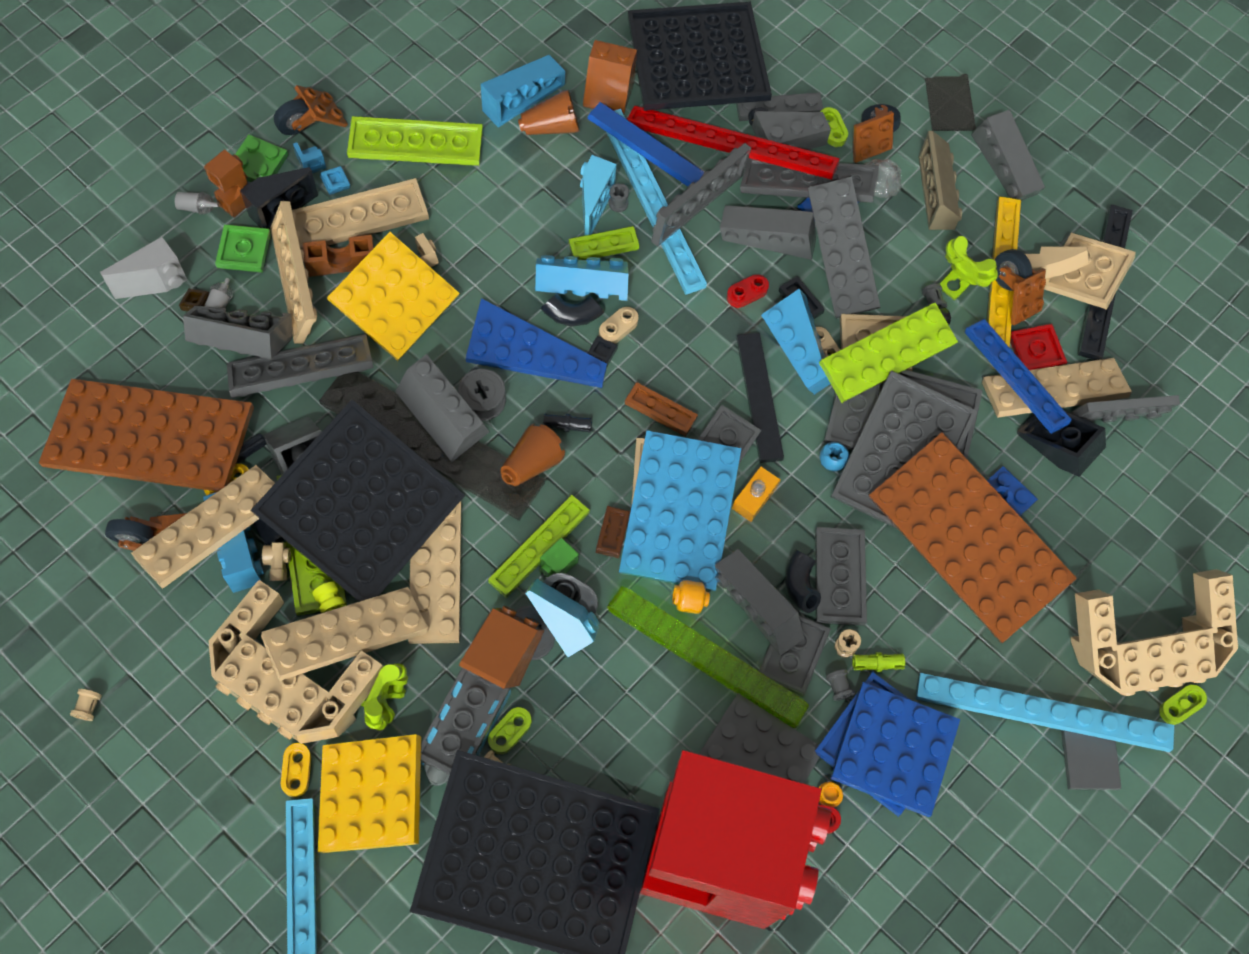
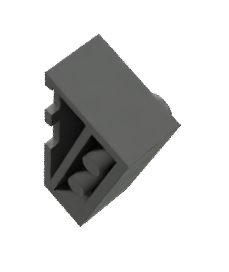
M755 111L752 124L756 137L806 150L827 145L831 131L823 112Z

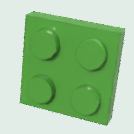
M249 134L235 154L243 162L242 168L248 177L246 180L250 182L259 177L277 174L289 156L287 150Z
M224 224L215 262L216 267L262 273L271 235L270 230Z

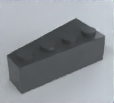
M1007 110L987 117L971 136L1010 198L1022 201L1036 196L1045 186L1011 111Z

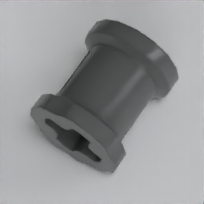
M617 183L610 188L609 207L615 212H623L628 207L629 189L625 184Z
M930 284L922 289V294L926 297L928 306L936 303L938 307L947 308V302L943 300L941 294V284Z
M846 669L832 672L826 676V680L830 681L834 692V701H841L856 694L850 687L846 676L848 674Z

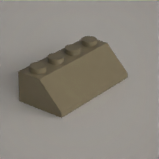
M928 131L918 157L929 230H955L958 221L962 219V209L958 206L959 190L955 187L957 175L952 167L954 155L950 153L949 143L934 131Z

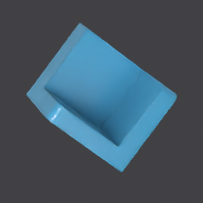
M293 143L296 157L302 168L309 167L312 173L326 169L324 157L320 149L314 146L301 151L298 143Z

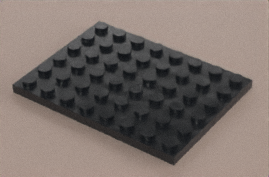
M457 750L409 912L558 954H625L660 808Z

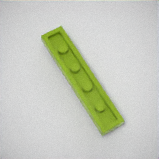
M571 495L488 579V583L507 598L540 565V557L560 538L564 540L589 515L590 510Z

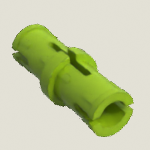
M875 652V654H853L852 656L854 671L875 670L876 672H882L888 669H905V656L903 653L882 654L881 652Z

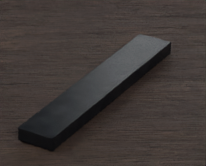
M760 333L737 335L736 340L752 425L761 430L755 440L759 462L783 461L784 455Z

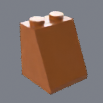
M598 40L594 41L589 56L583 107L594 109L601 102L613 111L621 109L623 115H625L635 80L636 49Z
M507 606L493 608L463 656L459 666L503 689L520 686L545 630L538 627L539 622L529 617L522 619L516 616L517 611Z

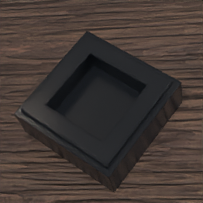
M597 336L587 354L607 363L608 366L618 349V345Z

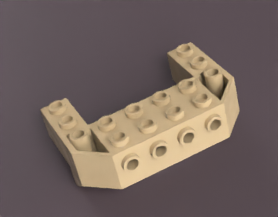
M1217 569L1193 573L1196 615L1182 618L1183 632L1118 643L1116 640L1113 596L1099 589L1075 593L1079 636L1071 637V643L1079 665L1123 696H1131L1136 694V691L1142 690L1157 691L1159 687L1164 686L1180 687L1186 682L1203 683L1208 678L1217 677L1238 649L1233 575Z
M258 580L209 640L211 674L217 682L215 687L226 696L229 694L237 698L236 702L244 709L249 710L251 708L258 713L256 716L267 725L273 723L279 728L277 731L288 740L294 738L302 744L339 737L355 722L354 714L368 697L383 665L361 650L329 692L303 674L279 681L266 648L257 643L255 639L282 607L284 601L278 592Z

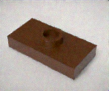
M607 506L595 553L615 558L620 557L631 511Z

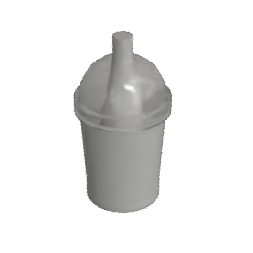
M177 192L175 196V207L177 210L205 215L211 212L214 207H219V203H215L213 198L206 192Z
M226 278L224 282H217L211 286L204 307L226 308L229 301L233 298L229 278Z

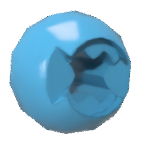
M839 442L827 443L822 447L819 454L821 465L826 470L833 472L842 470L849 459L848 449Z

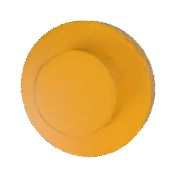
M828 781L819 786L822 789L819 800L821 805L835 808L842 802L843 791L838 784Z

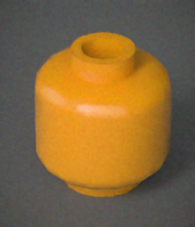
M682 580L679 585L674 586L672 604L676 605L678 611L699 614L704 606L708 607L710 592H706L705 585L702 582Z

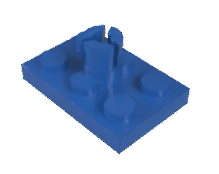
M1004 466L987 480L1019 516L1038 500Z

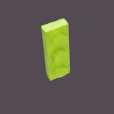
M634 226L571 238L569 239V247L572 256L577 257L578 260H587L589 257L600 258L639 250V242Z

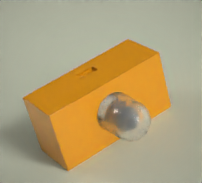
M760 467L735 499L732 509L752 522L778 488L781 479Z

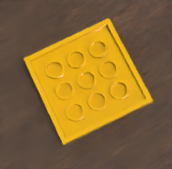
M389 232L327 297V300L399 361L460 293L395 235Z
M414 734L323 745L318 852L330 853L419 844L421 736Z

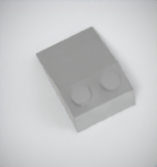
M163 237L100 272L115 299L168 292L173 288H178L183 282L187 281L177 256Z

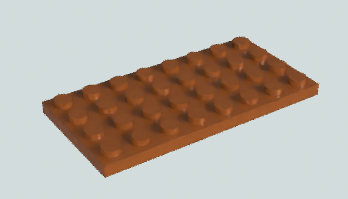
M71 379L38 463L42 467L218 492L230 483L254 406L251 402Z
M940 433L869 495V498L1000 643L1006 641L1077 579L943 433Z

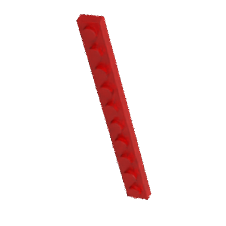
M635 105L627 117L628 121L641 130L730 153L734 148L738 149L746 143L752 148L749 155L750 159L830 180L833 179L839 166L840 158L655 110L644 111L643 107Z

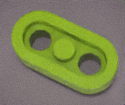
M831 107L822 109L820 112H823L826 120L830 121L828 124L831 131L827 143L833 147L843 146L848 138V130L840 113Z
M1188 685L1161 704L1159 709L1160 716L1168 724H1179L1205 706L1207 695L1201 687ZM1188 696L1193 698V703L1188 700ZM1169 709H1172L1174 711L1175 716H1172L1169 713Z
M521 707L511 709L490 732L488 736L490 749L496 754L508 753L530 729V713ZM516 719H522L523 724L521 726H516L514 724V721ZM499 738L506 739V743L502 746L496 742Z

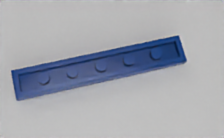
M599 102L589 113L588 120L687 187L692 182L696 183L705 173L603 103Z
M985 319L966 328L965 334L1051 434L1070 424L1072 419Z

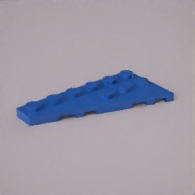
M481 298L466 354V362L602 388L607 363Z

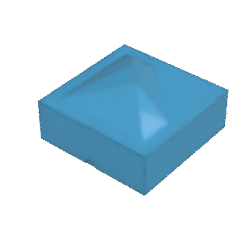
M341 166L320 173V177L329 195L350 188V183Z

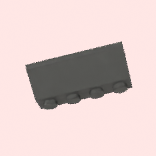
M427 354L407 369L395 392L451 462L489 433L484 423Z

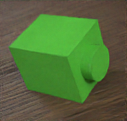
M560 538L540 557V569L547 577L554 573L567 574L578 563L579 554Z

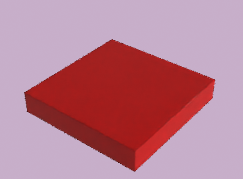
M1053 324L1011 332L1010 343L1013 351L1028 370L1062 366L1068 363Z

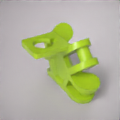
M964 236L951 239L946 244L945 257L949 263H952V271L940 284L942 291L953 300H956L970 285L987 287L998 277L995 260L986 259L981 262H975L967 256L968 241ZM959 279L961 281L959 283V290L951 291L947 283Z
M403 664L385 665L380 670L367 700L361 704L364 707V719L368 727L383 730L394 719L395 713L388 706L386 699H400L405 696L406 690L404 685L408 682V676L406 675V667Z

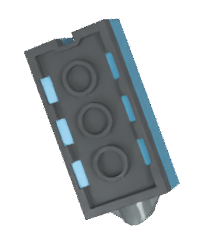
M464 668L461 669L421 742V765L425 767L426 775L432 785L440 786L447 783L457 750L479 756L511 695V688L503 689Z

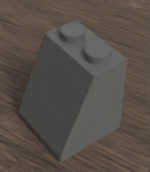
M307 416L263 435L282 475L320 435L321 430Z

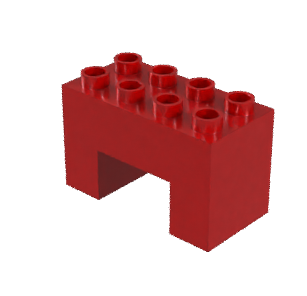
M682 750L673 782L670 781L666 790L640 894L761 929H765L779 919L785 920L787 914L793 915L795 909L801 910L804 903L810 905L815 894L819 869L805 864L808 851L814 852L817 844H824L830 825L831 809L818 806L822 789Z

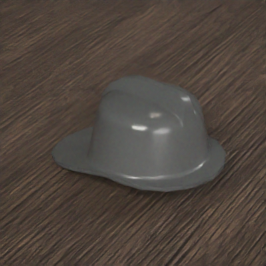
M554 573L544 580L545 584L581 604L589 613L593 612L595 614L598 607V599L594 590L587 584L565 573Z

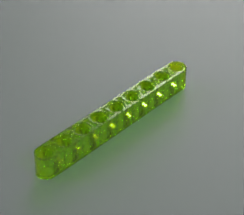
M620 586L606 606L613 615L733 692L741 694L790 727L797 728L807 712L809 704L805 700L632 590Z

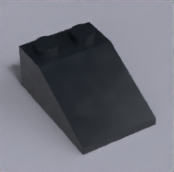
M309 167L259 177L253 182L247 183L240 190L248 216L260 228L269 230L281 201L290 202L291 209L295 210L303 207L318 196L313 173Z
M1066 412L1072 419L1070 424L1051 434L1033 414L1017 431V435L1064 471L1080 477L1106 448V431L1102 426Z

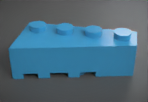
M547 55L480 84L482 111L499 128L564 86L565 70L550 55Z

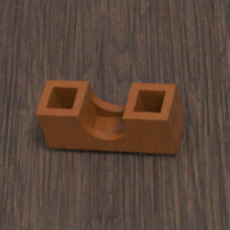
M224 149L208 162L204 168L208 179L219 188L214 192L219 206L235 218L246 208L240 190L247 184L246 179L248 177L243 171L241 159L235 154L231 155Z
M372 235L349 237V244L340 249L330 248L327 246L326 240L302 243L304 263L308 271V277L352 272L374 249Z

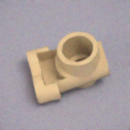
M286 543L264 545L262 562L263 565H271L269 581L287 580L286 563H290L291 560L290 548H286Z

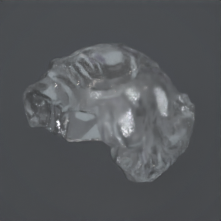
M874 159L863 164L879 166L874 196L890 198L899 193L902 188V171L897 163L890 159Z

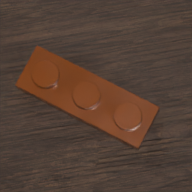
M636 382L625 399V405L685 437L698 417V414Z

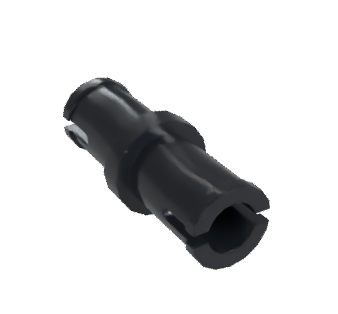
M545 413L543 424L551 429H562L568 433L570 430L591 433L592 418L573 417L571 414L563 416Z

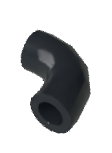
M555 294L540 308L544 314L556 323L570 327L587 325L605 313L590 295L580 303L571 304L564 301L558 294Z
M795 549L786 568L785 585L789 598L797 607L805 613H811L817 609L821 602L820 593L812 588L810 584V574L816 560Z

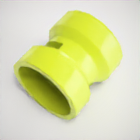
M335 582L324 583L312 592L315 601L321 604L319 608L321 613L346 606L343 598L337 594L339 590Z

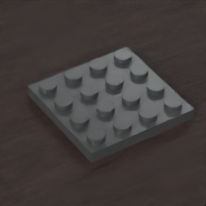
M737 693L699 753L702 756L803 784L820 758L815 751L819 746L817 743Z

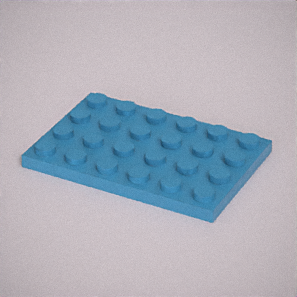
M646 430L619 573L679 584L682 580L702 582L706 590L716 591L717 580L715 576L718 573L714 565L722 559L742 448Z

